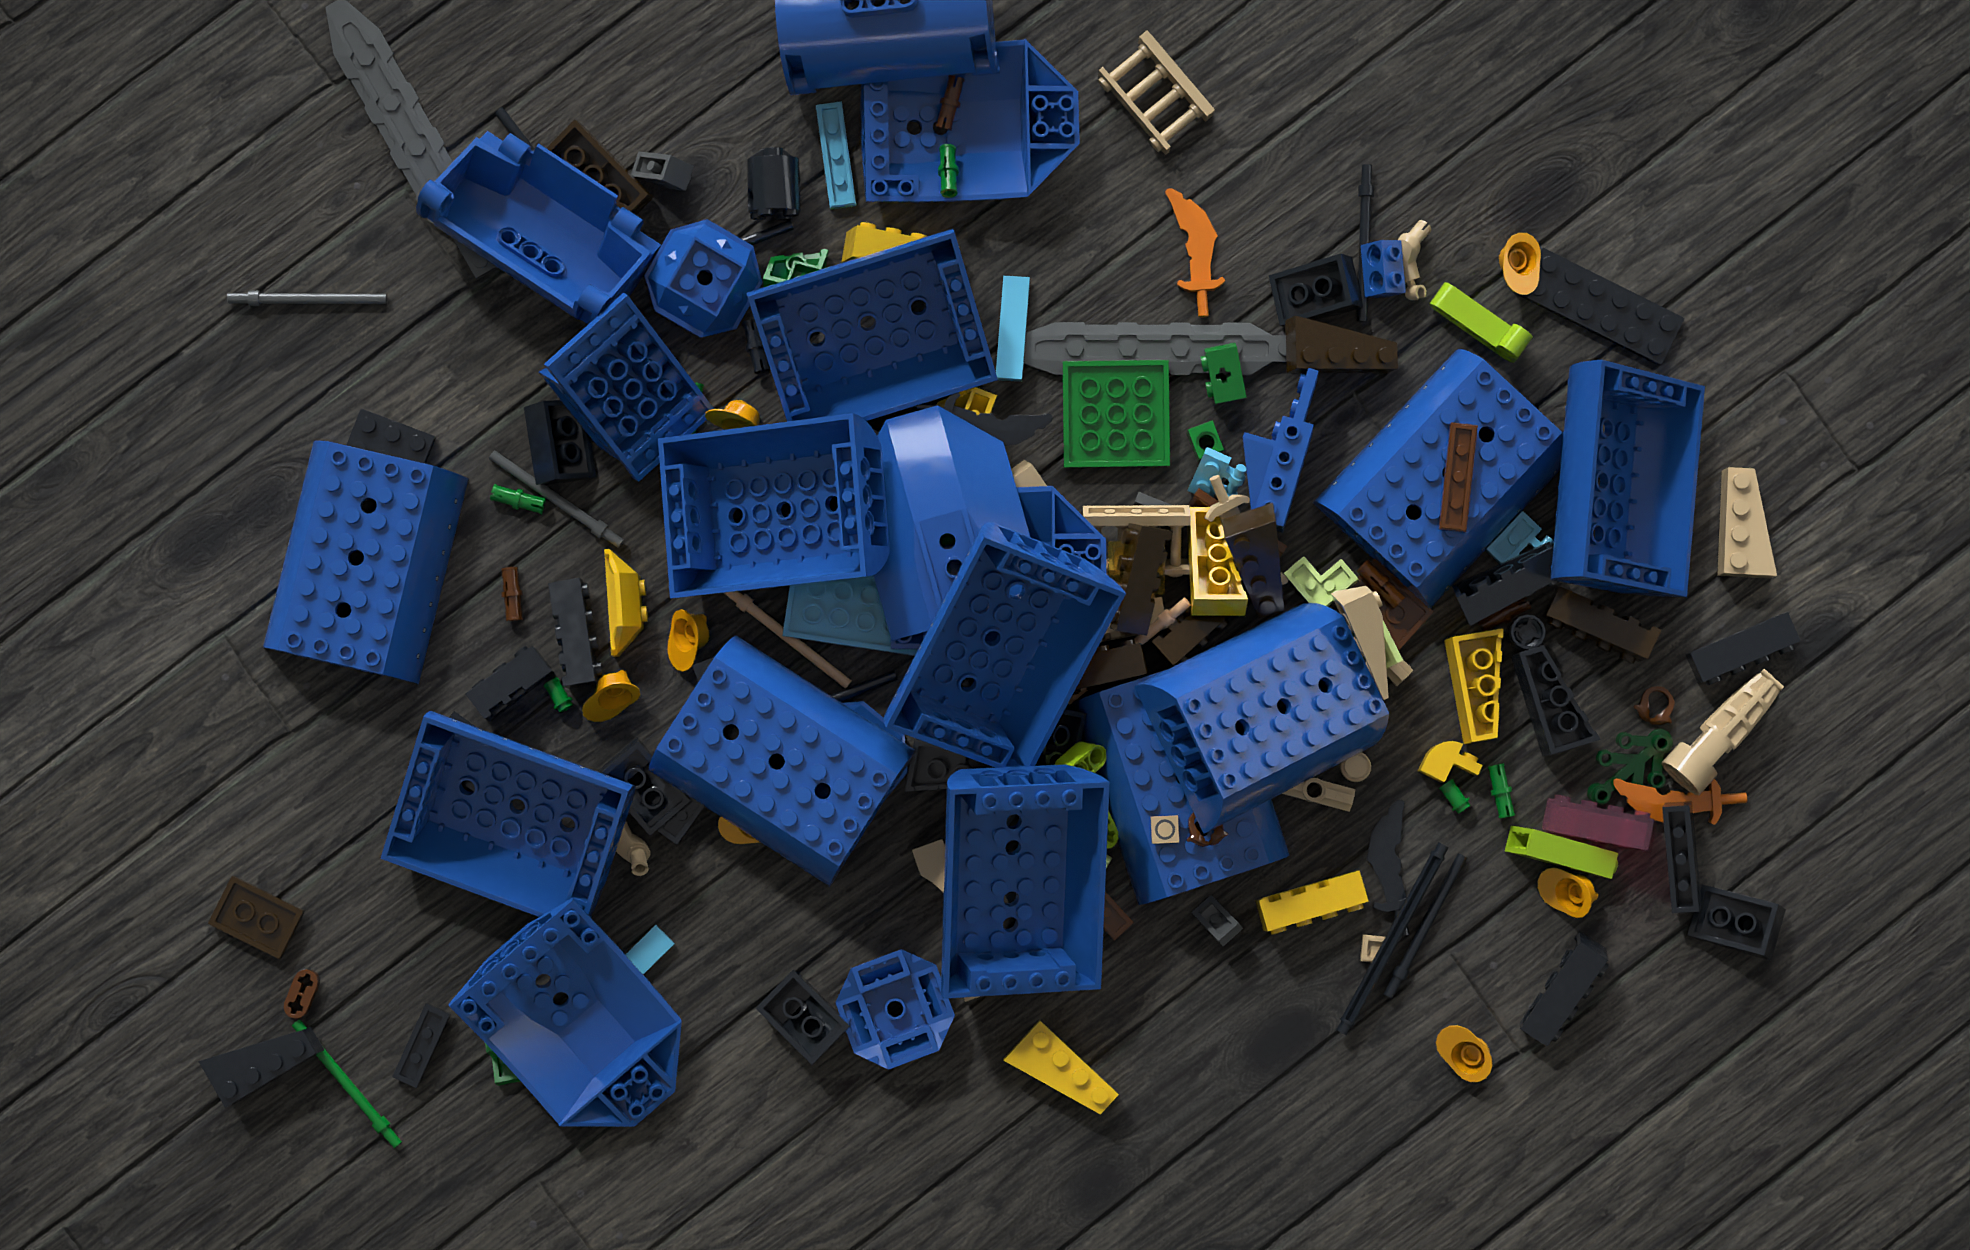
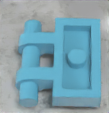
M1207 447L1187 491L1195 494L1198 488L1214 497L1215 492L1209 479L1219 475L1221 480L1224 477L1229 481L1228 485L1223 484L1228 497L1238 495L1237 489L1243 485L1246 478V467L1242 464H1238L1236 468L1228 466L1231 457Z
M1522 511L1489 545L1486 551L1501 564L1518 556L1527 544L1534 549L1547 542L1553 545L1554 541L1546 535L1540 542L1535 536L1542 529Z

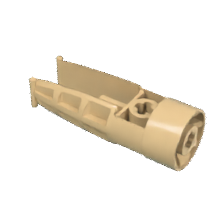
M1765 669L1759 674L1756 673L1753 678L1733 693L1701 725L1700 730L1702 734L1691 746L1680 742L1662 761L1663 768L1683 788L1699 796L1718 774L1713 767L1716 761L1725 752L1729 753L1740 745L1772 705L1784 686Z

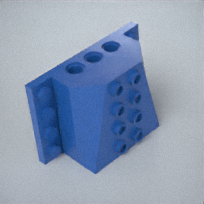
M624 293L544 364L546 368L539 371V374L596 446L618 459L638 482L660 463L658 438L692 434L707 420L705 412L714 409L636 305Z

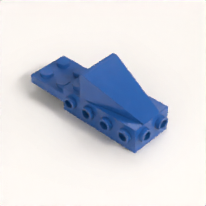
M1308 368L1306 375L1301 373L1297 386V393L1300 394L1299 400H1293L1290 417L1283 416L1281 422L1276 421L1272 432V440L1246 432L1243 435L1251 510L1273 503L1277 531L1282 533L1313 434L1314 424L1307 423L1305 420L1317 384L1319 371Z

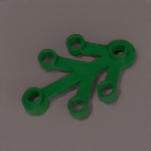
M1655 729L1648 736L1631 735L1627 732L1619 733L1616 736V744L1619 747L1629 749L1634 745L1645 748L1638 754L1612 753L1605 749L1598 751L1596 754L1598 764L1604 767L1612 764L1626 765L1604 784H1592L1587 790L1588 799L1596 805L1606 804L1610 800L1611 792L1616 789L1613 785V781L1616 778L1625 781L1632 775L1631 783L1643 785L1645 762L1651 757L1652 769L1647 777L1648 784L1654 788L1663 787L1666 778L1662 774V761L1664 754L1668 753L1672 748L1673 739L1671 734L1664 729ZM1625 736H1627V737H1628V742H1627V744L1622 745V743H1621L1622 738L1625 737ZM1663 738V745L1661 747H1658V740ZM1604 754H1608V760L1606 762H1602L1601 760ZM1659 775V782L1657 784H1654V777ZM1600 791H1604V797L1602 799H1598L1597 797Z

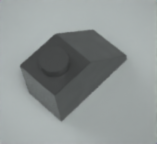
M638 151L631 175L636 179L668 189L686 191L694 166L672 155Z

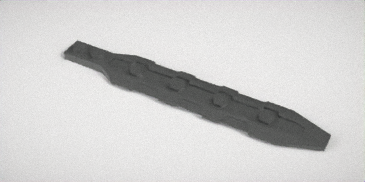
M337 0L325 7L333 54L347 79L353 83L365 104V111L372 123L378 127L391 150L390 155L398 169L403 171L416 194L415 199L418 202L419 193L429 180L435 181L453 161L444 147L445 143L439 132L431 125L419 104V97L411 83L406 81L394 60V53L380 29L348 1ZM454 239L477 280L498 269V267Z
M1054 322L1026 332L1024 364L1054 375H1063V361L1169 360L1170 375H1190V373H1208V371L1203 372L1200 358L1205 356V348L1236 343L1242 375H1252L1271 363H1287L1286 335H1271L1251 323H1223V325H1190V323L1138 325L1137 322H1118L1117 325H1085L1084 322ZM1224 367L1219 368L1220 373L1223 375L1229 373L1225 371Z

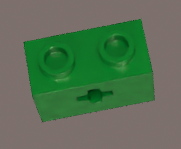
M1236 343L1205 348V356L1200 358L1203 372L1208 371L1210 381L1205 382L1208 398L1213 397L1215 404L1247 398ZM1224 367L1225 371L1229 373L1225 375L1226 379L1221 380L1220 376H1216V374L1220 373L1219 368Z

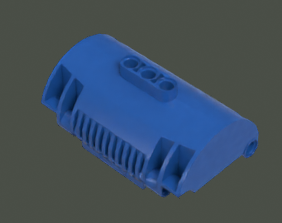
M775 0L779 50L790 95L815 93L816 89L962 73H972V76L1000 74L998 50H996L993 0H911L907 4L900 3V0H886L885 4L880 7L874 6L875 0H855L859 1V5L853 10H849L847 7L854 0Z
M488 131L480 139L476 137L435 181L429 180L419 193L416 205V213L420 217L428 218L434 223L435 227L575 319L582 320L587 324L594 320L622 293L630 297L661 244L640 231L643 219L626 208H619L617 206L616 200L618 195L542 145L538 144L535 151H532L530 145L511 133L503 141Z

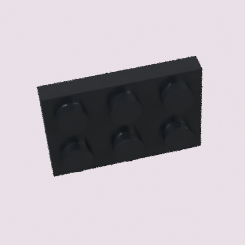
M361 408L346 446L426 464L436 437Z

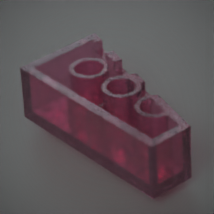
M1555 795V799L1548 798L1542 825L1543 831L1575 838H1586V840L1598 843H1611L1626 849H1641L1642 852L1651 854L1657 827L1656 820L1650 818L1651 813L1635 810L1634 815L1623 813L1624 808L1608 805L1607 810L1597 808L1598 803L1582 800L1581 804L1571 803L1570 797Z

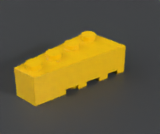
M861 222L860 225L846 232L841 263L927 237V235L911 233V236L901 234V230L896 228H886L884 231L876 229L874 224Z
M1190 507L1191 521L1190 526H1187L1191 615L1245 616L1248 598L1242 588L1239 572L1236 570L1233 556L1225 540L1220 517L1217 516L1210 522L1205 519V515L1210 507Z
M1354 871L1255 900L1263 930L1271 931V935L1286 931V926L1296 923L1297 927L1311 924V919L1322 916L1323 920L1338 916L1337 911L1347 908L1348 913L1363 909L1362 903L1369 902L1360 871Z

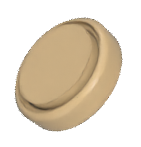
M1361 752L1343 761L1340 764V770L1347 780L1360 782L1370 774L1371 762Z

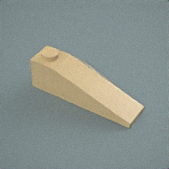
M1367 586L1331 593L1339 613L1344 616L1351 633L1354 632L1355 634L1354 640L1361 655L1365 657L1364 661L1382 699L1389 698L1383 616L1379 609L1383 604L1376 591L1372 592Z

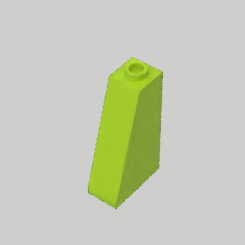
M1510 827L1504 852L1612 879L1613 874L1617 870L1618 853L1535 829Z

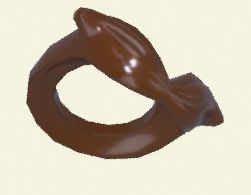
M1649 687L1643 692L1639 704L1634 705V709L1638 711L1642 720L1653 725L1671 724L1670 715L1674 709L1675 701L1670 692L1664 687ZM1656 691L1665 694L1668 699L1667 708L1660 714H1657L1655 718H1650L1649 695Z
M1194 812L1188 819L1190 836L1187 838V842H1193L1200 847L1216 845L1229 835L1224 831L1222 824L1214 828L1211 840L1205 841L1194 824L1196 818Z

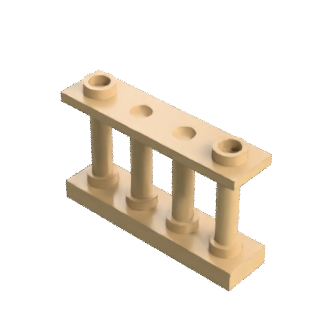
M1147 30L1139 36V50L1109 74L1104 67L1099 69L1098 76L1100 79H1098V82L1106 92L1111 90L1150 136L1149 142L1157 152L1161 150L1166 155L1171 147L1167 143L1169 139L1195 118L1199 119L1202 117L1206 122L1214 115L1215 109ZM1151 57L1157 64L1155 66L1156 70L1126 94L1116 82L1144 58L1149 59ZM1168 77L1174 84L1172 90L1145 113H1142L1133 101L1161 78L1165 79ZM1185 97L1191 104L1189 110L1163 132L1159 133L1150 121L1178 98L1182 99Z
M1189 505L1083 506V517L1101 534L1104 526H1115L1118 528L1117 559H1106L1107 575L1120 574V571L1117 569L1119 556L1123 555L1125 544L1122 543V535L1124 529L1128 528L1129 523L1154 528L1157 526L1171 527L1173 533L1171 537L1170 559H1166L1165 564L1162 563L1158 568V572L1160 575H1169L1171 577L1189 574L1188 559H1181V529L1184 526H1190L1191 515Z

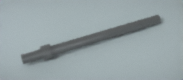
M249 290L248 293H227V303L248 304L249 306H260L261 304H387V294L261 293L260 290Z
M494 450L489 457L491 461L590 528L591 533L599 539L603 537L617 548H620L623 544L624 539L608 529L609 525L601 520H595L546 485H536L535 478L497 451Z

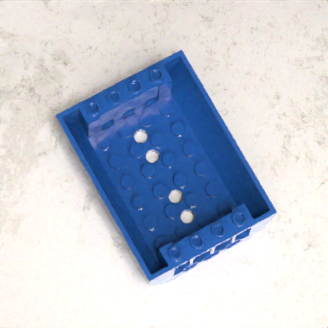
M1070 765L960 769L948 778L941 995L943 999L1101 989L1110 783L1108 780L1091 771ZM1010 815H1019V821L1016 825L1007 826L1006 821ZM1011 840H1017V849L1013 852H1007L1005 849L1006 844ZM1008 892H1016V899L1013 902H1004V896ZM1014 917V926L1009 929L1003 928L1004 920Z

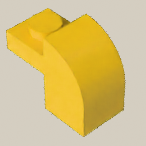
M1447 741L1433 746L1426 753L1418 772L1443 783L1453 765L1474 776L1479 774L1483 765L1477 763L1478 758L1467 752H1464L1463 755L1459 754L1463 746L1462 743Z

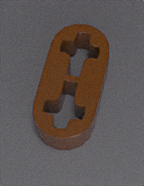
M310 969L301 970L294 977L284 1002V1011L287 1016L295 1019L301 1018L310 1010L320 984V978L315 971ZM308 974L311 975L310 980L313 981V985L307 986L305 991L301 992L304 985L300 981L301 977H306ZM299 995H301L300 1005L303 1006V1010H299L295 1014L293 1013L294 1008L290 1004L291 1002H296Z

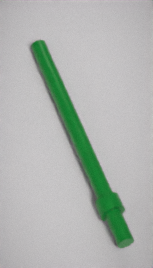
M300 1019L292 1025L295 1031L307 1028ZM324 1049V1051L317 1054L316 1056L373 1123L371 1125L378 1134L381 1133L393 1148L401 1144L402 1141L389 1126L391 1123L384 1115L380 1116L329 1053Z

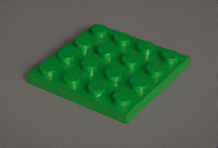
M1169 360L1062 362L1064 467L1170 466Z

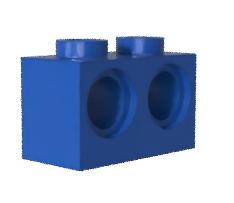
M1379 240L1361 245L1365 297L1386 298L1406 293L1401 240Z

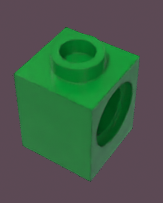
M1213 420L1187 430L1186 433L1197 462L1201 461L1205 452L1199 446V440L1203 437H1208L1212 440L1213 450L1219 453L1224 451Z

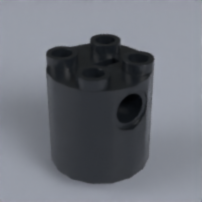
M763 148L747 159L748 213L751 220H765L766 216H775L777 221L791 220V217L799 216L801 211L799 158L790 155L783 148Z

